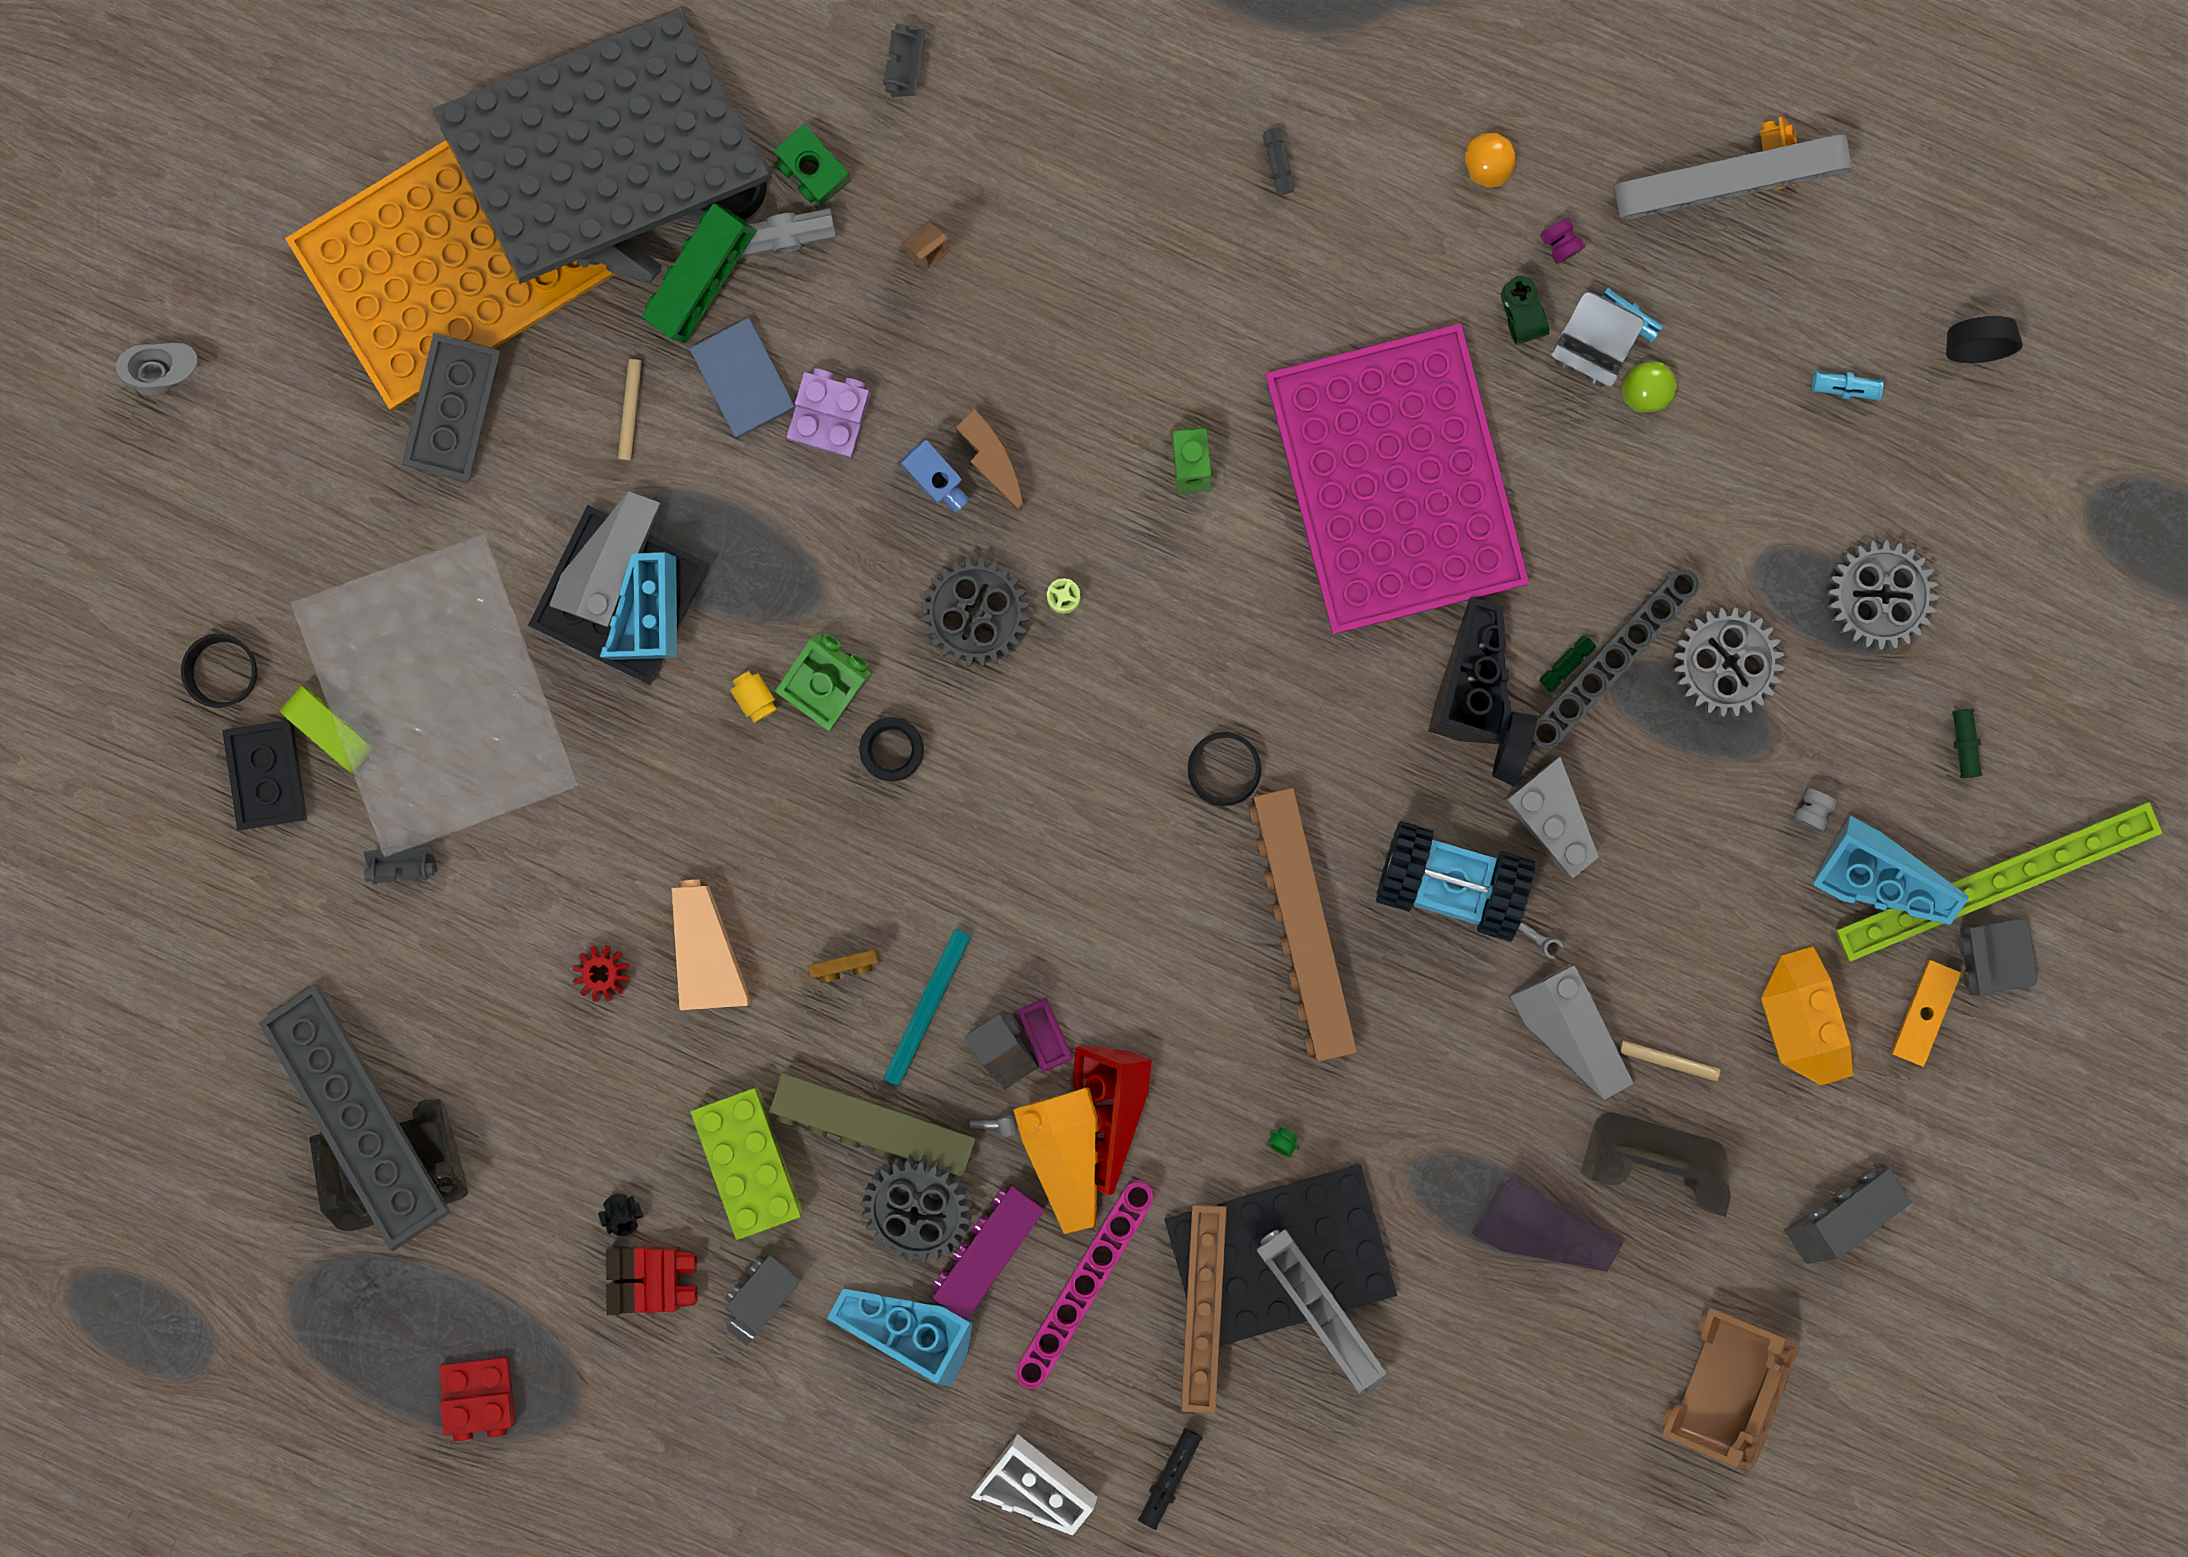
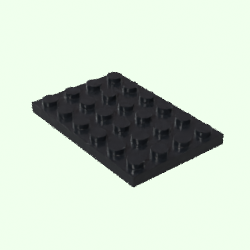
M1360 1164L1214 1204L1227 1207L1219 1346L1308 1321L1257 1251L1262 1246L1261 1240L1275 1230L1279 1232L1287 1230L1343 1311L1397 1296ZM1192 1211L1164 1218L1186 1298Z

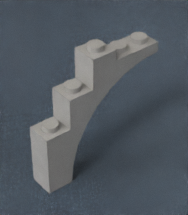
M1285 1229L1282 1232L1275 1230L1265 1236L1260 1242L1262 1246L1258 1248V1253L1291 1296L1358 1393L1363 1397L1390 1378Z

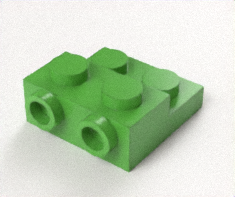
M818 633L809 640L775 692L827 731H830L848 705L856 698L872 673L866 669L868 663L862 657L856 654L848 656L839 649L841 643L835 637L829 634L821 636Z

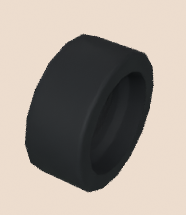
M887 717L878 719L867 727L861 737L859 752L861 762L869 773L880 780L895 782L904 780L916 772L923 760L924 745L921 735L913 725L904 719ZM891 729L904 733L910 740L912 747L911 757L908 762L902 767L892 770L877 764L872 754L873 741L877 735Z

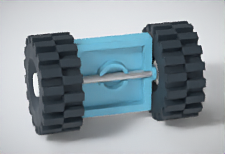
M1400 821L1387 853L1382 876L1379 881L1376 902L1410 912L1413 906L1476 924L1478 925V933L1512 942L1516 931L1519 929L1520 921L1523 918L1524 909L1529 899L1528 896L1535 873V860L1501 851L1498 859L1432 840L1433 830Z

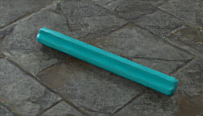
M959 929L953 931L884 1074V1080L897 1086L901 1084L970 940L969 934Z

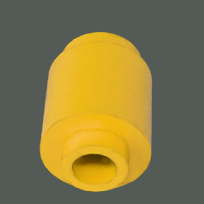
M747 671L732 681L735 687L730 692L746 718L750 717L753 723L764 719L777 710L773 703L775 699L759 673L752 676L750 671Z

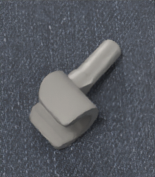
M1524 922L1520 924L1519 930L1539 945L1542 955L1550 959H1556L1548 953L1547 947L1550 943L1554 942L1555 945L1563 949V944L1559 940L1552 937L1545 938Z
M1013 1116L992 1120H970V1129H994L999 1127L1001 1138L1015 1135L1019 1132L1016 1119Z

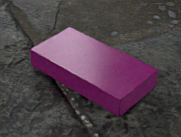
M1047 997L1016 1010L1042 1073L1074 1059Z

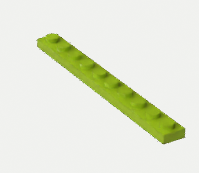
M2145 802L1951 882L1952 885L1969 896L1955 919L2163 834L2150 802ZM1887 908L1834 931L1847 962H1851L1944 923L1909 916L1905 911Z

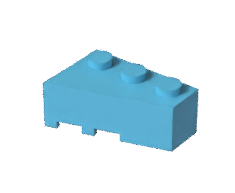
M665 552L631 554L619 593L621 597L615 616H612L609 625L611 626L605 647L602 648L600 657L610 660L677 658L676 556Z

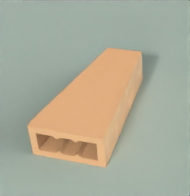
M700 880L680 881V888H671L679 1009L693 1010L751 1005L749 992L710 887L701 886Z

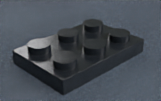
M289 720L222 730L237 830L242 831L307 820L293 723Z

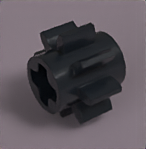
M614 1194L607 1198L603 1203L605 1211L598 1213L602 1227H606L608 1234L614 1233L617 1236H626L634 1232L638 1227L636 1219L643 1217L640 1204L636 1203L634 1196L628 1197L625 1194Z

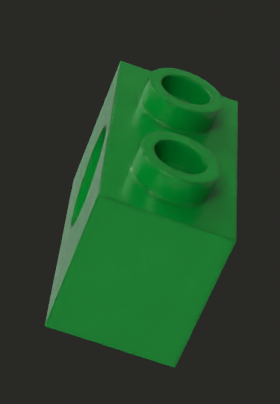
M805 124L800 126L774 150L778 159L775 165L786 178H790L792 175L801 184L797 188L798 191L810 204L815 200L822 207L851 181L849 173ZM807 161H815L819 164L817 172L812 175L802 173L801 168Z

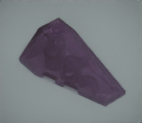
M1504 1175L1472 1232L1473 1235L1501 1251L1605 1272L1610 1268L1624 1243L1507 1175Z

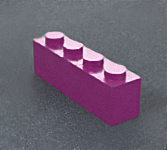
M1013 1184L1008 1190L1001 1187L991 1202L995 1209L988 1218L982 1214L971 1232L976 1234L969 1245L965 1243L960 1245L951 1258L956 1264L949 1274L943 1270L932 1285V1288L936 1290L932 1298L965 1320L970 1317L1045 1210L1042 1204Z

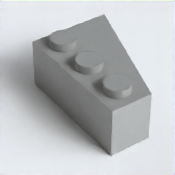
M1561 757L1554 758L1503 800L1567 879H1573L1599 858Z

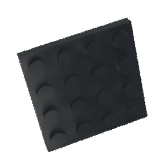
M587 505L528 626L651 686L664 658L624 660L600 657L601 651L606 645L610 628L549 606L562 572L609 516ZM649 535L643 553L665 552L676 556L678 631L710 564Z

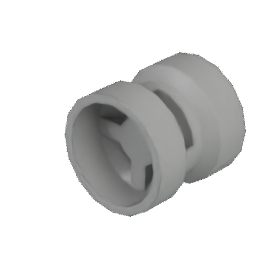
M1807 788L1803 796L1805 804L1802 808L1796 810L1793 819L1806 827L1824 833L1828 825V813L1835 811L1838 801L1820 791Z

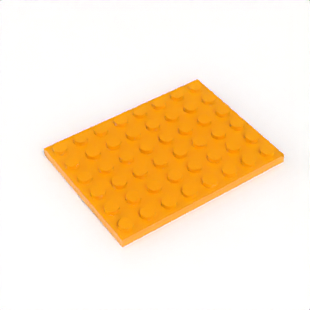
M446 140L285 238L391 411L419 395L433 333L497 348L616 275V273L608 271L605 264H589L588 267L577 265L576 260L519 284Z

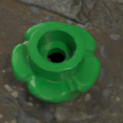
M1280 1127L1278 1131H1270L1271 1137L1267 1145L1277 1153L1291 1157L1295 1149L1299 1150L1300 1146L1296 1143L1298 1137L1290 1130Z

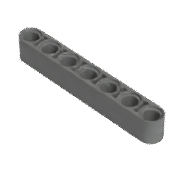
M1681 569L1668 576L1537 718L1532 741L1533 747L1545 750L1557 745L1674 619L1699 590V579L1694 572ZM1676 577H1683L1688 581L1689 591L1687 594H1680L1675 590L1674 581ZM1653 602H1661L1666 607L1667 612L1664 619H1657L1652 615L1651 606ZM1631 626L1639 627L1643 631L1644 638L1641 644H1634L1630 641L1628 631ZM1608 651H1615L1619 654L1621 658L1619 668L1612 669L1606 664L1605 656ZM1587 675L1593 676L1598 681V689L1594 694H1590L1583 689L1582 681ZM1563 700H1569L1575 705L1576 711L1571 719L1563 717L1559 711V706ZM1540 725H1547L1552 730V740L1547 744L1540 742L1537 738L1536 732Z

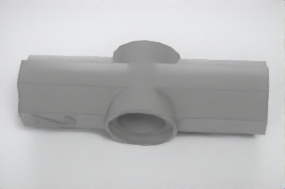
M831 209L800 215L795 213L777 214L767 218L765 222L750 224L757 229V232L740 258L767 252H773L774 254L789 253L801 249L802 245L836 239V229Z

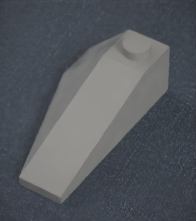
M1568 964L1510 995L1525 1026L1603 1100L1634 1084L1575 965Z

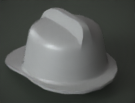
M184 343L136 345L126 349L119 356L116 362V373L121 381L129 386H133L142 395L159 396L166 393L173 385L186 380L195 371L198 363L197 354L192 347Z

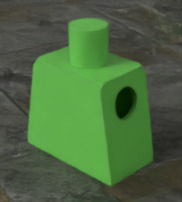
M1205 427L1171 430L1177 494L1210 491L1211 468L1207 429Z

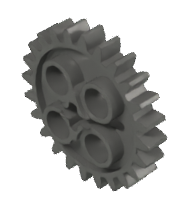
M967 557L965 567L960 568L959 564L953 561L954 571L952 573L941 568V573L944 577L942 581L931 578L932 583L936 587L935 591H924L931 598V602L921 603V608L929 610V614L921 617V621L931 623L932 625L924 633L925 635L936 634L937 637L931 645L936 647L943 644L944 647L941 655L945 657L952 651L954 653L953 662L956 664L962 656L966 657L967 667L972 665L974 658H978L980 665L984 667L986 657L988 656L995 663H998L997 653L999 651L1009 656L1010 653L1007 645L1009 643L1014 646L1020 645L1014 637L1016 633L1026 635L1027 631L1019 626L1020 622L1030 621L1029 616L1021 614V610L1030 607L1029 602L1019 601V598L1026 594V590H1015L1014 587L1020 581L1019 578L1015 577L1008 580L1007 576L1010 571L1008 567L1000 573L997 572V561L995 560L989 568L985 567L983 557H980L977 566H973L970 558ZM966 581L973 583L976 590L971 598L962 599L957 595L959 584ZM987 584L989 588L980 606L984 616H977L975 618L968 639L963 640L962 635L970 620V614L966 610L968 607L974 608L976 606L982 586ZM995 594L1003 595L1007 599L1006 607L999 612L992 611L988 607V600ZM950 613H958L963 618V623L957 630H949L944 626V619ZM987 625L993 628L994 637L990 642L980 643L975 638V632L980 626Z
M909 1155L905 1165H903L899 1158H895L892 1167L885 1163L880 1170L881 1174L878 1172L874 1173L871 1179L872 1183H868L864 1191L868 1195L864 1196L861 1203L867 1207L862 1213V1218L871 1219L866 1226V1230L877 1231L873 1241L876 1242L883 1239L885 1241L883 1251L894 1247L896 1249L895 1258H898L902 1252L907 1253L908 1262H912L916 1254L919 1255L922 1263H925L930 1253L935 1260H939L942 1251L948 1255L951 1254L953 1245L959 1246L963 1239L962 1235L966 1236L970 1227L967 1223H970L973 1215L968 1212L972 1201L964 1199L969 1190L968 1188H958L962 1179L960 1176L953 1179L949 1177L951 1172L950 1166L943 1171L939 1170V1160H936L932 1166L927 1165L926 1156H922L918 1164L915 1163L912 1155ZM896 1187H902L906 1189L909 1194L904 1195L899 1193L896 1190ZM929 1193L938 1194L942 1200L931 1198ZM892 1218L901 1219L905 1225L896 1224ZM925 1224L935 1225L938 1231L928 1229Z

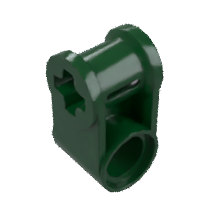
M1525 276L1514 277L1502 288L1501 301L1507 316L1511 337L1514 343L1518 345L1549 335V324L1546 314L1541 307L1533 281ZM1515 288L1524 290L1525 295L1521 300L1519 296H1512L1511 292Z

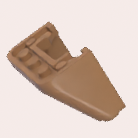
M1710 1308L1708 1313L1705 1312L1702 1315L1698 1324L1701 1339L1705 1341L1682 1403L1676 1405L1673 1409L1668 1408L1663 1416L1661 1426L1664 1430L1662 1436L1732 1467L1751 1469L1760 1455L1796 1360L1799 1342L1725 1312Z

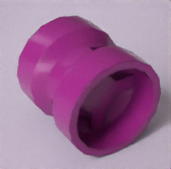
M1569 218L1561 220L1540 234L1544 244L1551 247V256L1556 264L1571 258L1586 247L1582 239L1575 236L1573 232L1574 226Z

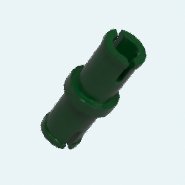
M1974 709L1952 711L1956 741L1953 742L1954 749L1958 750L1960 778L1983 776L1978 746L1981 745V738H1977Z

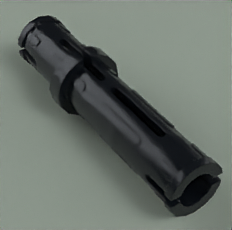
M1187 1428L1183 1429V1433L1156 1485H1152L1149 1490L1151 1495L1141 1516L1138 1518L1139 1522L1157 1530L1158 1524L1169 1503L1173 1504L1176 1499L1174 1493L1188 1469L1200 1441L1203 1439L1202 1436ZM1183 1450H1186L1175 1474L1172 1476L1171 1473ZM1169 1482L1170 1484L1167 1490L1165 1491L1158 1507L1156 1508L1155 1505L1166 1483Z

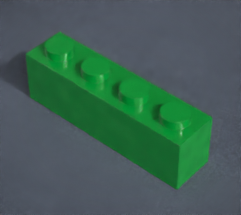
M715 203L701 215L700 225L693 236L684 242L681 255L676 263L665 272L664 282L657 293H654L648 299L645 306L646 310L641 316L670 339L683 343L687 342L757 232V229L728 208Z

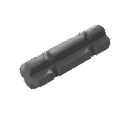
M1280 128L1264 131L1263 138L1265 147L1269 148L1267 149V155L1272 175L1276 177L1274 182L1278 195L1291 193L1294 191L1295 186L1292 176H1289L1291 170L1285 145L1281 144L1283 143L1282 132Z

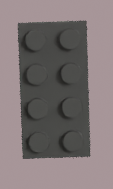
M433 333L402 465L469 482L501 350Z

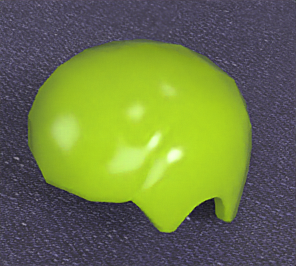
M1644 362L1632 367L1623 377L1621 386L1625 403L1638 413L1657 412L1665 409L1674 400L1677 389L1674 373L1669 367L1659 362Z

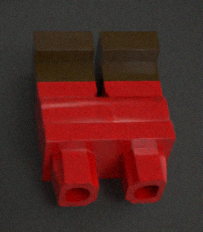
M611 1246L607 1248L606 1280H617L606 1284L607 1315L676 1312L680 1307L695 1305L698 1302L697 1285H680V1273L697 1272V1254L680 1251V1247ZM620 1279H642V1280H620Z

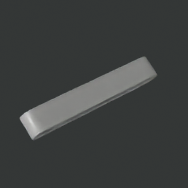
M1835 135L1625 181L1614 185V192L1620 220H1631L1834 176L1851 171L1853 167L1847 136Z

